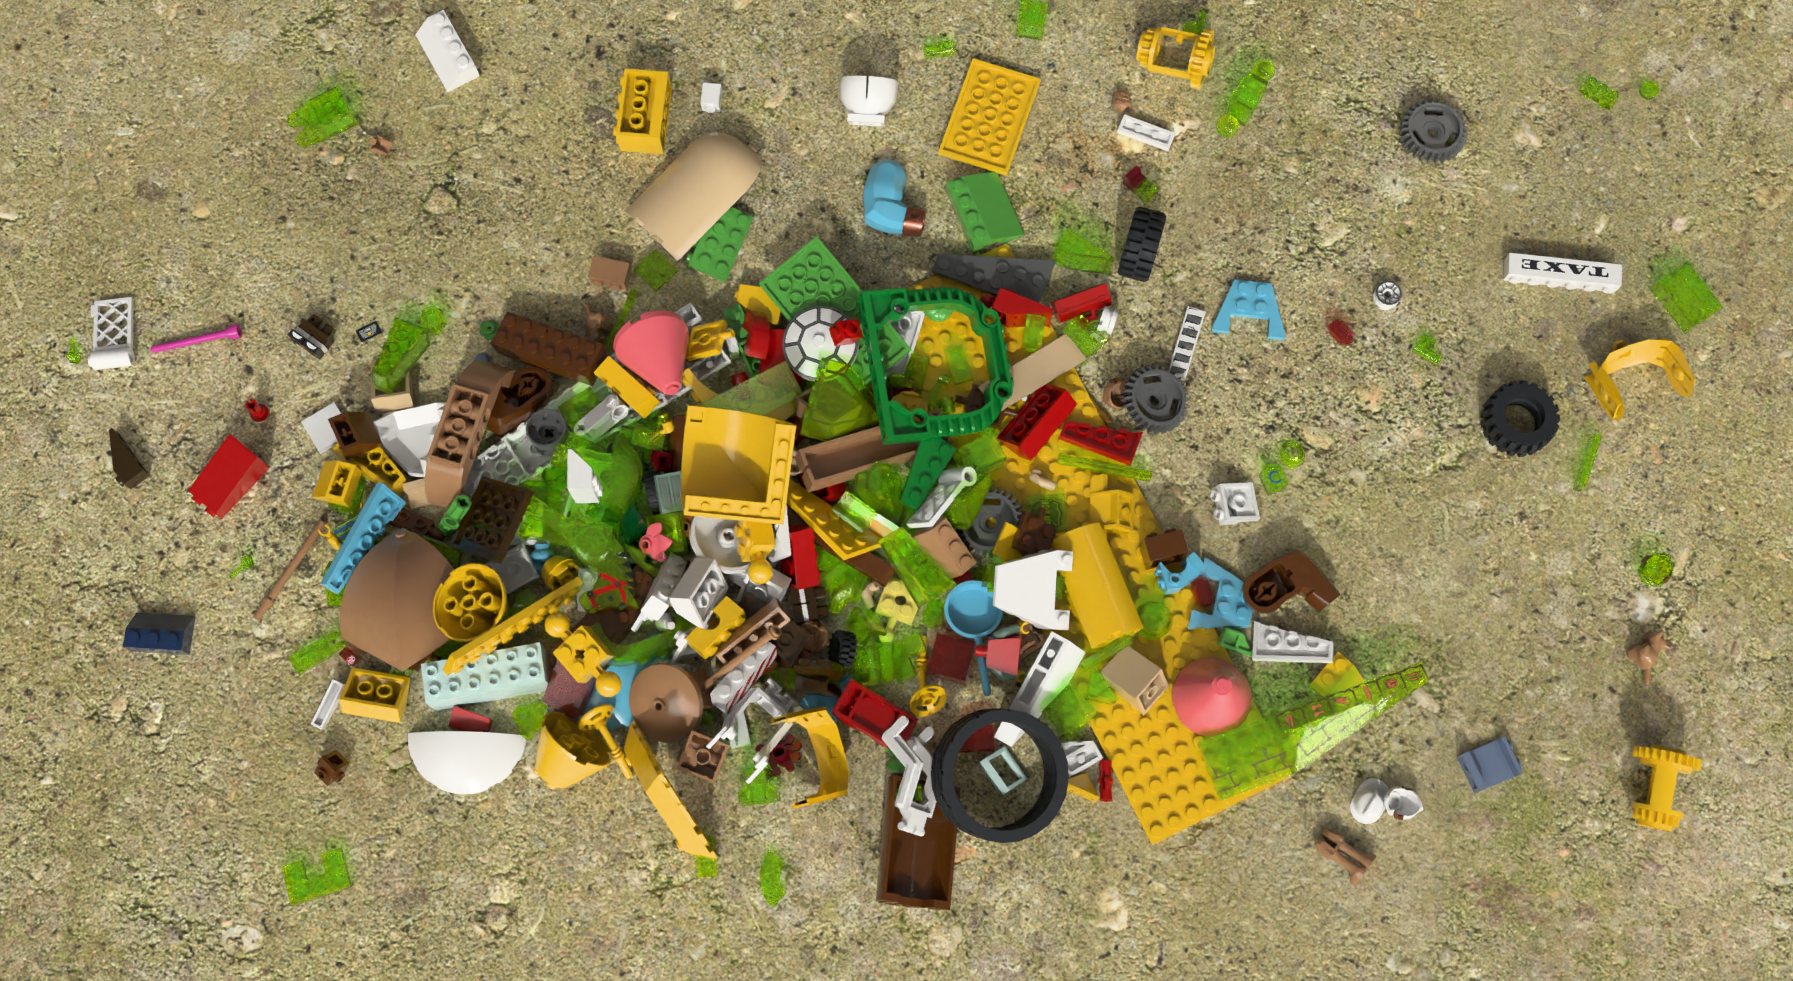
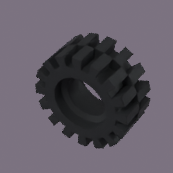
M836 630L832 634V638H830L831 643L828 646L830 648L828 651V659L844 667L852 665V662L855 661L854 656L857 655L856 649H858V646H856L858 640L854 632Z

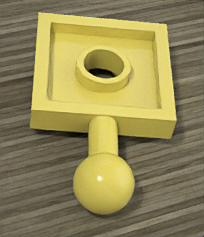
M895 577L891 578L884 588L875 613L889 617L886 628L879 632V639L882 643L888 644L893 641V629L896 621L912 626L926 589ZM902 596L906 599V603L898 605L895 599Z

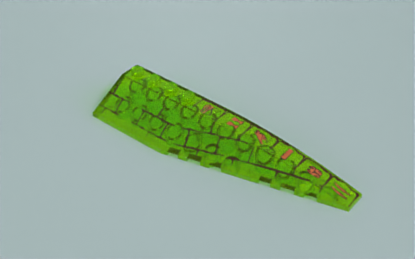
M1422 662L1367 680L1198 742L1197 746L1219 801L1300 771L1430 681Z

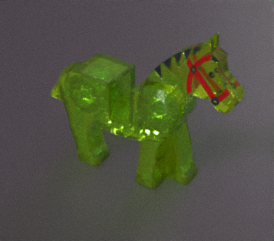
M570 432L565 444H558L550 460L552 465L557 468L567 467L568 449H572L597 474L598 479H600V485L603 486V496H599V503H575L570 517H565L538 498L532 496L531 502L524 514L526 518L517 535L524 541L540 540L550 545L569 547L574 551L582 564L600 576L593 585V589L582 593L579 598L580 605L586 612L595 613L607 607L623 610L630 606L639 609L634 599L635 583L628 557L617 540V534L613 526L597 520L595 517L599 511L598 506L624 517L629 505L636 503L643 490L642 461L623 433H619L612 445L613 453H606L598 444Z

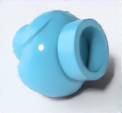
M535 544V550L530 554L539 575H541L543 567L542 562H546L555 556L554 552L550 549V544Z

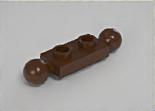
M402 508L394 520L390 521V525L399 529L405 528L424 539L428 535H430L434 542H441L445 539L439 528H433L434 521L405 508Z

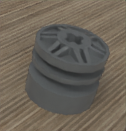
M547 408L538 410L527 421L526 435L541 455L551 458L557 457L565 453L571 446L573 439L572 431L563 416L556 410Z

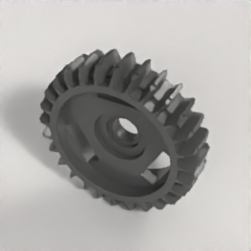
M1433 98L1429 102L1426 99L1422 103L1418 101L1415 106L1412 105L1405 112L1401 119L1399 136H1402L1400 142H1406L1403 148H1409L1408 154L1413 152V158L1419 156L1420 162L1423 159H1427V164L1431 160H1433L1434 164L1438 160L1441 163H1444L1445 160L1450 161L1452 157H1456L1461 152L1467 141L1468 133L1466 132L1468 127L1465 126L1467 120H1462L1464 114L1458 115L1459 109H1452L1454 105L1448 106L1447 101L1443 104L1440 103V98L1437 102H1434ZM1431 113V114H1437V115H1440V116L1425 115V114ZM1435 130L1437 136L1431 137L1427 131ZM1413 132L1417 134L1422 144L1415 138ZM1453 133L1455 135L1454 142L1449 147L1445 146L1444 144L1448 137Z
M1156 364L1151 367L1146 365L1144 368L1141 367L1131 373V376L1126 379L1127 382L1123 385L1125 389L1121 392L1125 397L1120 400L1125 402L1122 408H1127L1125 416H1131L1129 422L1134 420L1136 422L1134 427L1140 425V431L1147 429V434L1154 432L1155 435L1159 433L1164 434L1167 431L1170 432L1178 427L1185 419L1183 416L1188 414L1185 409L1190 407V405L1185 403L1190 398L1185 397V394L1189 391L1183 389L1186 384L1180 383L1182 377L1176 378V372L1171 374L1170 368L1164 370L1163 365L1157 368ZM1143 378H1157L1160 382L1144 384ZM1150 396H1155L1157 398V405H1152L1150 403ZM1174 398L1175 409L1173 415H1171L1169 411ZM1137 403L1141 406V408L1145 411V413L1149 416V418H1147V417L1140 411V409L1138 408Z
M991 487L987 488V492L980 488L981 494L973 491V498L967 495L969 501H961L964 508L958 507V510L962 513L961 515H955V517L960 519V521L955 522L956 526H960L956 532L958 534L962 533L959 537L961 540H965L963 542L965 546L970 544L968 548L970 552L975 549V555L978 556L982 552V557L986 558L987 553H989V557L993 558L994 554L992 552L1004 523L1008 522L1018 527L1021 514L1024 511H1019L1023 506L1021 504L1016 505L1018 502L1017 498L1011 500L1013 497L1012 493L1006 496L1005 489L999 493L998 487H995L994 492H992ZM999 499L1001 500V505H982V501ZM989 518L996 519L997 523L994 528L986 526ZM972 523L979 537L976 541L972 540L967 530V524Z

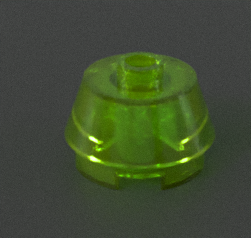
M1152 600L1138 606L1136 610L1144 627L1138 631L1141 635L1150 639H1158L1170 631L1173 618L1165 604Z

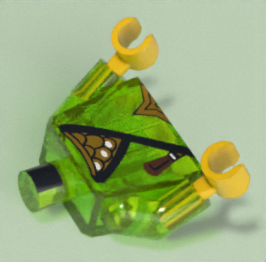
M664 411L657 414L659 420L656 422L643 423L633 421L632 426L621 425L619 436L628 437L632 445L662 451L665 434L671 433L674 425L668 413Z

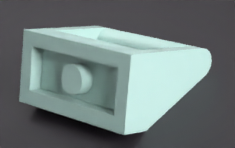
M1005 746L979 763L1001 797H1004L1028 780ZM999 755L1004 757L1019 779L1008 787L990 763Z

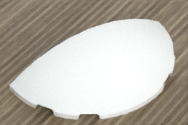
M433 731L408 733L410 756L419 773L427 781L437 786V788L454 794L480 793L488 790L489 787L496 783H501L512 773V769L517 761L521 760L527 741V736L490 732Z

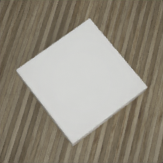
M335 402L301 421L320 454L338 443L328 421L329 418L341 414Z

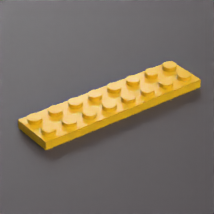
M579 576L451 653L443 668L444 673L448 676L453 672L454 674L461 672L469 662L474 664L481 658L482 654H490L500 643H508L516 633H524L528 630L529 625L533 623L536 625L547 614L557 612L560 606L571 604L575 600V595L580 592L579 588L583 581Z

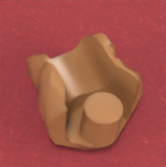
M1116 91L1113 93L1112 110L1114 111L1115 107L1118 108L1119 113H1123L1126 108L1130 110L1131 101L1129 93L1126 91Z
M376 134V138L369 140L371 145L370 152L387 156L392 142L385 139L383 135Z

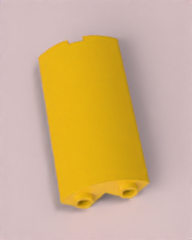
M1088 521L1076 529L1056 534L1051 550L1073 551L1072 571L1060 572L1091 648L1105 647L1117 638L1132 636L1143 629V624L1100 522L1091 524Z

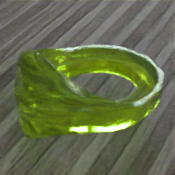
M1289 441L1281 446L1280 457L1285 466L1293 470L1299 467L1305 460V451L1297 442ZM1288 446L1296 447L1300 452L1298 458H1290L1285 448Z

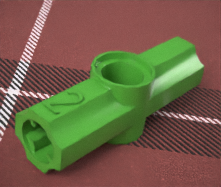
M464 494L456 496L452 503L448 505L445 514L436 527L440 529V532L445 537L452 535L469 510L472 502L468 496Z

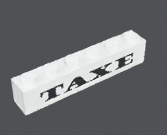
M1509 253L1504 259L1503 280L1515 284L1523 282L1529 285L1542 284L1548 287L1560 286L1566 289L1579 288L1585 291L1598 290L1604 293H1614L1622 285V265Z

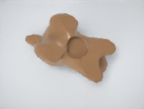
M583 302L587 316V332L584 338L604 345L603 334L611 332L613 327L612 321L609 317H604L602 312H592L589 304Z
M1663 629L1655 633L1651 630L1644 634L1641 645H1633L1627 650L1628 659L1644 669L1643 680L1646 686L1650 684L1651 667L1657 660L1659 650L1664 648L1670 649L1664 639Z

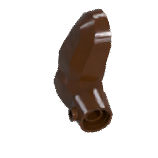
M529 366L518 369L513 375L509 388L500 387L486 429L502 435L521 423L528 421L531 415L547 399L551 391L552 382L547 372L538 367Z
M1299 550L1291 551L1267 562L1258 571L1247 577L1243 585V600L1246 606L1252 611L1261 614L1276 611L1285 601L1290 600L1296 595L1303 596L1304 600L1319 613L1340 595L1330 578H1327L1320 566Z

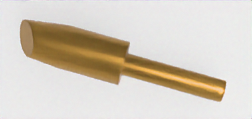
M1093 396L1089 397L1098 410L1097 413L1108 427H1111L1113 423L1103 408H1100Z

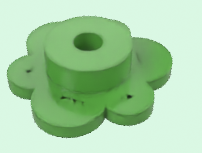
M492 319L488 322H482L480 324V335L484 336L486 340H492L500 324L495 323Z

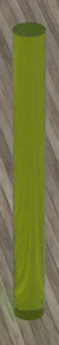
M631 289L604 346L608 352H610L615 336L621 329L638 294V291L635 289Z

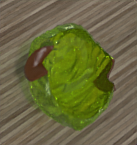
M1654 553L1645 556L1638 568V576L1641 582L1651 587H1661L1672 578L1673 574L1671 555L1664 553Z

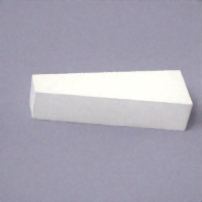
M332 679L311 725L319 729H325L340 702L339 698L346 683Z

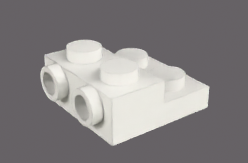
M1253 482L1223 483L1212 488L1210 497L1216 505L1214 517L1216 520H1219V525H1231L1239 522L1258 521L1260 519Z

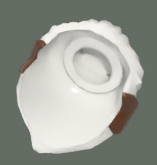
M1393 786L1384 794L1383 804L1388 814L1394 816L1395 819H1411L1417 813L1423 811L1422 802L1413 789L1404 786Z

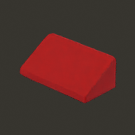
M454 706L449 727L467 732H489L493 720Z

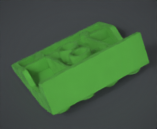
M989 172L966 175L946 182V193L973 254H976L984 246L995 242L1006 243L1024 236V232L998 173Z

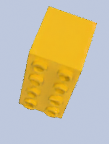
M625 68L624 75L620 77L622 91L618 93V103H620L619 108H616V119L618 121L617 125H614L613 128L616 144H619L621 151L664 154L672 95L669 73L666 71Z

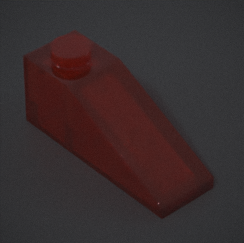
M993 724L986 725L975 731L965 741L959 753L994 751Z

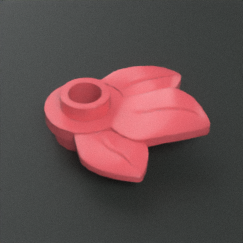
M662 523L650 525L647 528L646 535L642 536L639 542L642 552L650 554L658 562L667 560L665 550L673 543L672 539L661 534Z

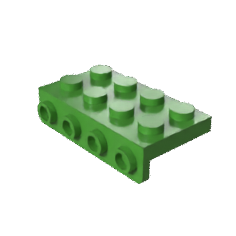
M730 207L693 245L695 249L693 253L689 252L685 262L688 263L686 268L689 270L693 268L725 283L754 217L734 207Z

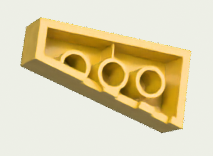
M339 443L333 447L336 456L340 460L356 465L362 471L361 475L376 485L377 482L383 483L398 496L404 491L403 484L407 483L405 476L388 458L381 447H377L349 460H346Z

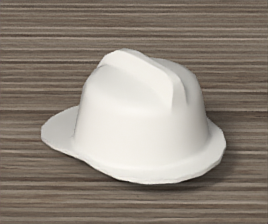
M1369 778L1359 786L1350 804L1351 814L1358 822L1371 824L1382 815L1385 809L1383 797L1389 790L1382 780Z

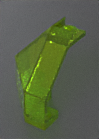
M822 357L816 372V380L810 393L807 412L805 411L800 435L822 441H830L876 427L878 416L874 395L852 366Z

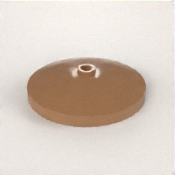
M671 663L654 664L643 669L631 685L629 705L632 716L638 727L650 738L660 742L673 743L684 739L686 735H690L691 731H695L703 714L702 694L695 679L683 668Z

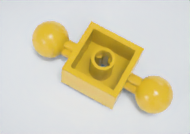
M739 520L734 527V535L738 540V555L741 556L742 562H751L748 567V576L752 582L756 584L767 583L773 575V568L765 559L776 545L772 524Z
M562 612L551 613L545 620V630L550 636L561 637L564 641L553 652L556 658L578 683H587L594 676L596 678V690L600 695L613 697L618 694L622 686L620 677L612 671H605L603 669L614 657L613 653L589 626L581 625L572 633L570 630V619L566 614Z

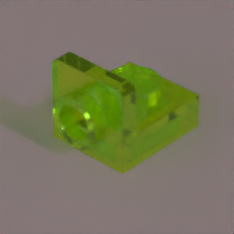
M928 599L922 623L931 629L941 628L945 614V604Z

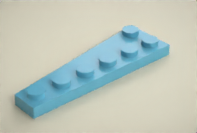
M376 483L321 581V584L333 593L339 594L359 562L363 559L365 553L374 547V541L379 535H383L386 531L385 526L389 521L394 520L406 503L383 483Z

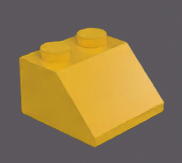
M1337 652L1333 656V663H1327L1309 685L1327 699V696L1349 688L1352 690L1353 687L1359 684L1362 685L1365 681L1354 664ZM1360 686L1358 688L1353 689L1354 693L1360 688ZM1351 691L1336 693L1333 697H1329L1328 700L1340 711L1345 704L1334 702V697H1347L1346 699H1350L1353 693Z

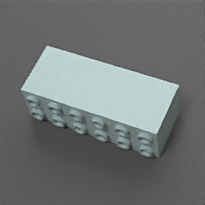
M540 642L495 650L490 654L484 653L474 664L469 662L461 672L457 674L453 672L448 676L443 671L448 659L421 664L425 703L436 711L451 709L454 706L461 707L554 690L549 653Z

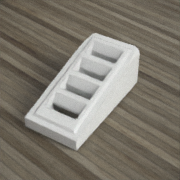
M736 338L725 339L722 349L729 360L739 358L740 352Z

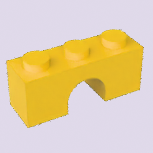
M728 596L713 609L715 616L720 620L719 625L715 629L707 630L696 627L685 638L688 645L705 660L709 656H713L721 643L726 642L731 637L732 632L736 628L741 627L745 622L746 614L744 610Z

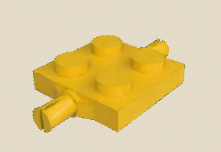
M724 319L692 327L686 358L688 361L721 354L724 340L735 337L734 330L726 331L728 324Z

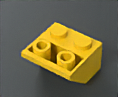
M338 460L325 461L312 498L350 507L362 471L354 464Z

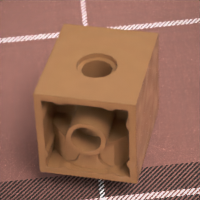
M692 730L690 736L686 735L676 759L679 762L676 769L715 783L730 745L717 740L708 749L706 745L712 738Z

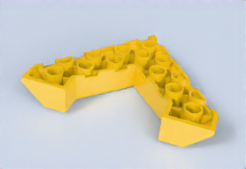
M635 720L632 721L624 746L626 753L624 758L628 765L633 767L646 794L676 837L675 843L680 851L684 850L687 854L716 860L718 856L705 834L687 811V807L681 798L673 790V786L663 773V768L656 760L657 755Z

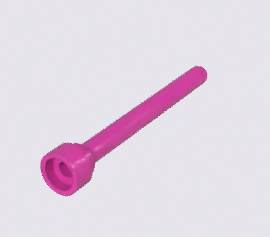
M236 323L229 325L226 330L154 345L151 347V351L157 353L225 337L234 340L241 338L242 332L239 324Z

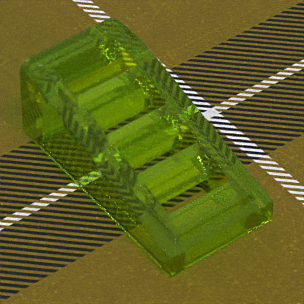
M911 353L904 375L909 382L914 383L913 387L917 393L921 394L929 357ZM915 360L922 361V364H915ZM913 368H919L920 370L919 372L913 371ZM912 375L917 376L916 379H912L911 377Z

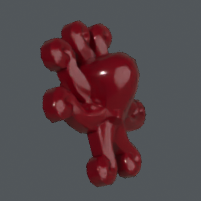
M787 735L770 752L768 763L772 769L771 774L774 777H778L781 774V769L777 764L784 767L787 772H793L795 765L792 761L797 762L801 759V754L798 751L801 750L802 743L800 741L794 742L793 735ZM759 744L756 746V752H759L764 745Z

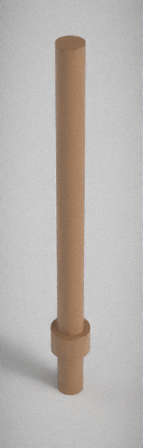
M321 520L319 521L270 593L261 600L260 607L253 615L254 619L260 621L267 609L273 606L274 599L320 535L318 529L322 532L326 523Z

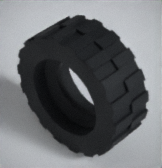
M659 471L643 474L645 490L653 515L660 514L654 476L660 475Z

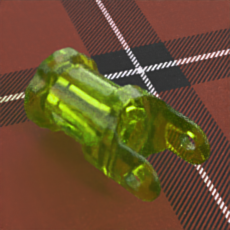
M939 41L938 44H923L925 60L937 56L940 58L954 56L956 54V49L952 48L954 42Z

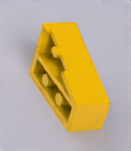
M610 356L593 372L644 419L660 403L655 397L657 393L649 386L645 388L646 383L638 376L633 378L635 373L627 367L623 369Z

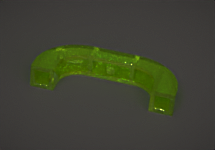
M672 607L676 619L674 629L628 646H619L609 641L600 623L589 627L614 655L606 665L624 667L638 662L642 665L649 662L652 657L657 656L661 658L668 655L669 651L678 647L675 645L677 640L674 638L677 631L681 630L684 632L694 627V624L677 614Z

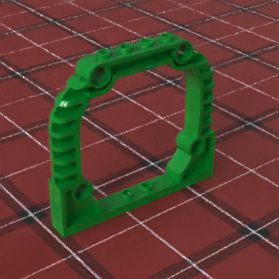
M952 287L912 290L895 288L862 291L857 299L882 445L973 434L986 429L996 420L1003 404L1013 394L1014 381L1010 377V361L1006 355L1007 344L1003 339L1004 327L1000 323L999 315L995 310L987 309L983 302L977 300L973 294L960 288ZM894 307H898L901 313L897 312ZM949 309L968 316L972 330L976 335L982 337L990 379V383L984 390L985 405L981 409L969 413L928 416V413L922 408L910 411L897 401H888L885 385L887 376L886 371L882 367L883 353L879 350L877 333L889 320L893 322L901 321L908 312ZM984 318L989 319L991 324L987 323ZM998 390L1002 391L1004 396H1001ZM913 417L919 418L920 423H916Z

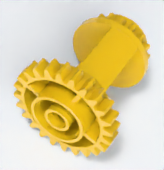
M1158 26L1157 29L1149 27L1147 31L1142 32L1136 60L1140 62L1141 67L1148 68L1149 72L1191 80V88L1201 89L1205 76H1208L1214 60L1215 45L1213 43L1215 31L1203 29L1200 35ZM1164 35L1176 37L1175 43L1182 44L1183 39L1195 41L1189 60L1188 72L1157 66L1162 51Z
M1651 745L1650 748L1633 746L1632 757L1639 759L1640 764L1652 767L1646 803L1631 802L1630 808L1634 809L1632 818L1637 819V825L1672 832L1673 828H1678L1680 819H1684V813L1671 810L1677 774H1692V771H1701L1702 760L1687 755L1686 751L1661 745Z

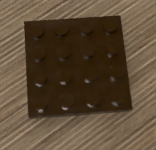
M482 476L471 499L472 504L462 518L450 543V547L501 564L515 537L519 524L523 520L534 492L527 488Z

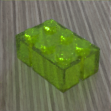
M1688 263L1657 282L1650 290L1660 303L1669 295L1672 296L1663 307L1685 334L1714 316L1723 308Z

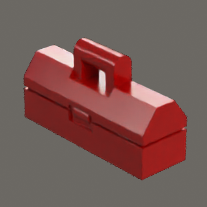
M1106 283L1050 302L1058 323L1076 318L1079 326L1097 320L1095 311L1104 308V306L1112 305ZM1089 310V315L1081 317L1080 313Z

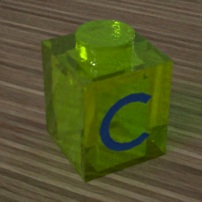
M1268 464L1262 468L1259 474V478L1268 496L1285 490L1289 485L1280 464L1274 466L1273 464Z

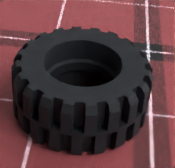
M1141 206L1135 208L1117 271L1120 276L1142 282L1149 280L1167 216L1163 212Z
M1523 380L1519 383L1512 381L1508 385L1500 386L1485 402L1484 409L1481 411L1480 417L1483 419L1480 425L1481 428H1485L1483 432L1485 438L1489 437L1491 446L1496 445L1499 452L1506 451L1509 456H1514L1517 453L1518 457H1525L1527 454L1532 455L1538 450L1540 451L1553 439L1554 434L1559 428L1557 424L1560 422V415L1557 414L1559 407L1557 404L1554 405L1553 401L1555 399L1553 396H1548L1546 394L1547 390L1545 388H1538V384L1532 382L1529 385L1528 381ZM1508 405H1519L1527 409L1534 418L1535 430L1531 433H1522L1513 429L1505 418V407Z

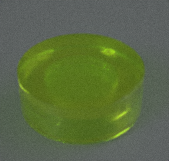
M1645 81L1639 88L1640 96L1646 100L1654 99L1659 93V86L1654 81Z

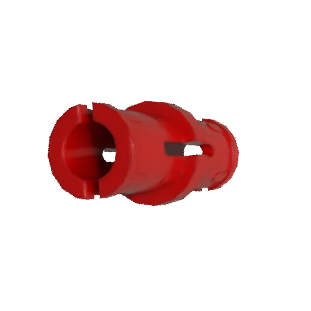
M1100 760V778H1098L1100 801L1111 802L1113 801L1112 784L1114 783L1112 778V761Z

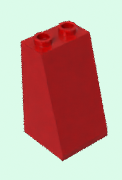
M229 434L188 491L193 495L191 499L199 506L203 503L207 507L205 509L207 513L212 517L217 515L222 519L269 470V467L234 436Z

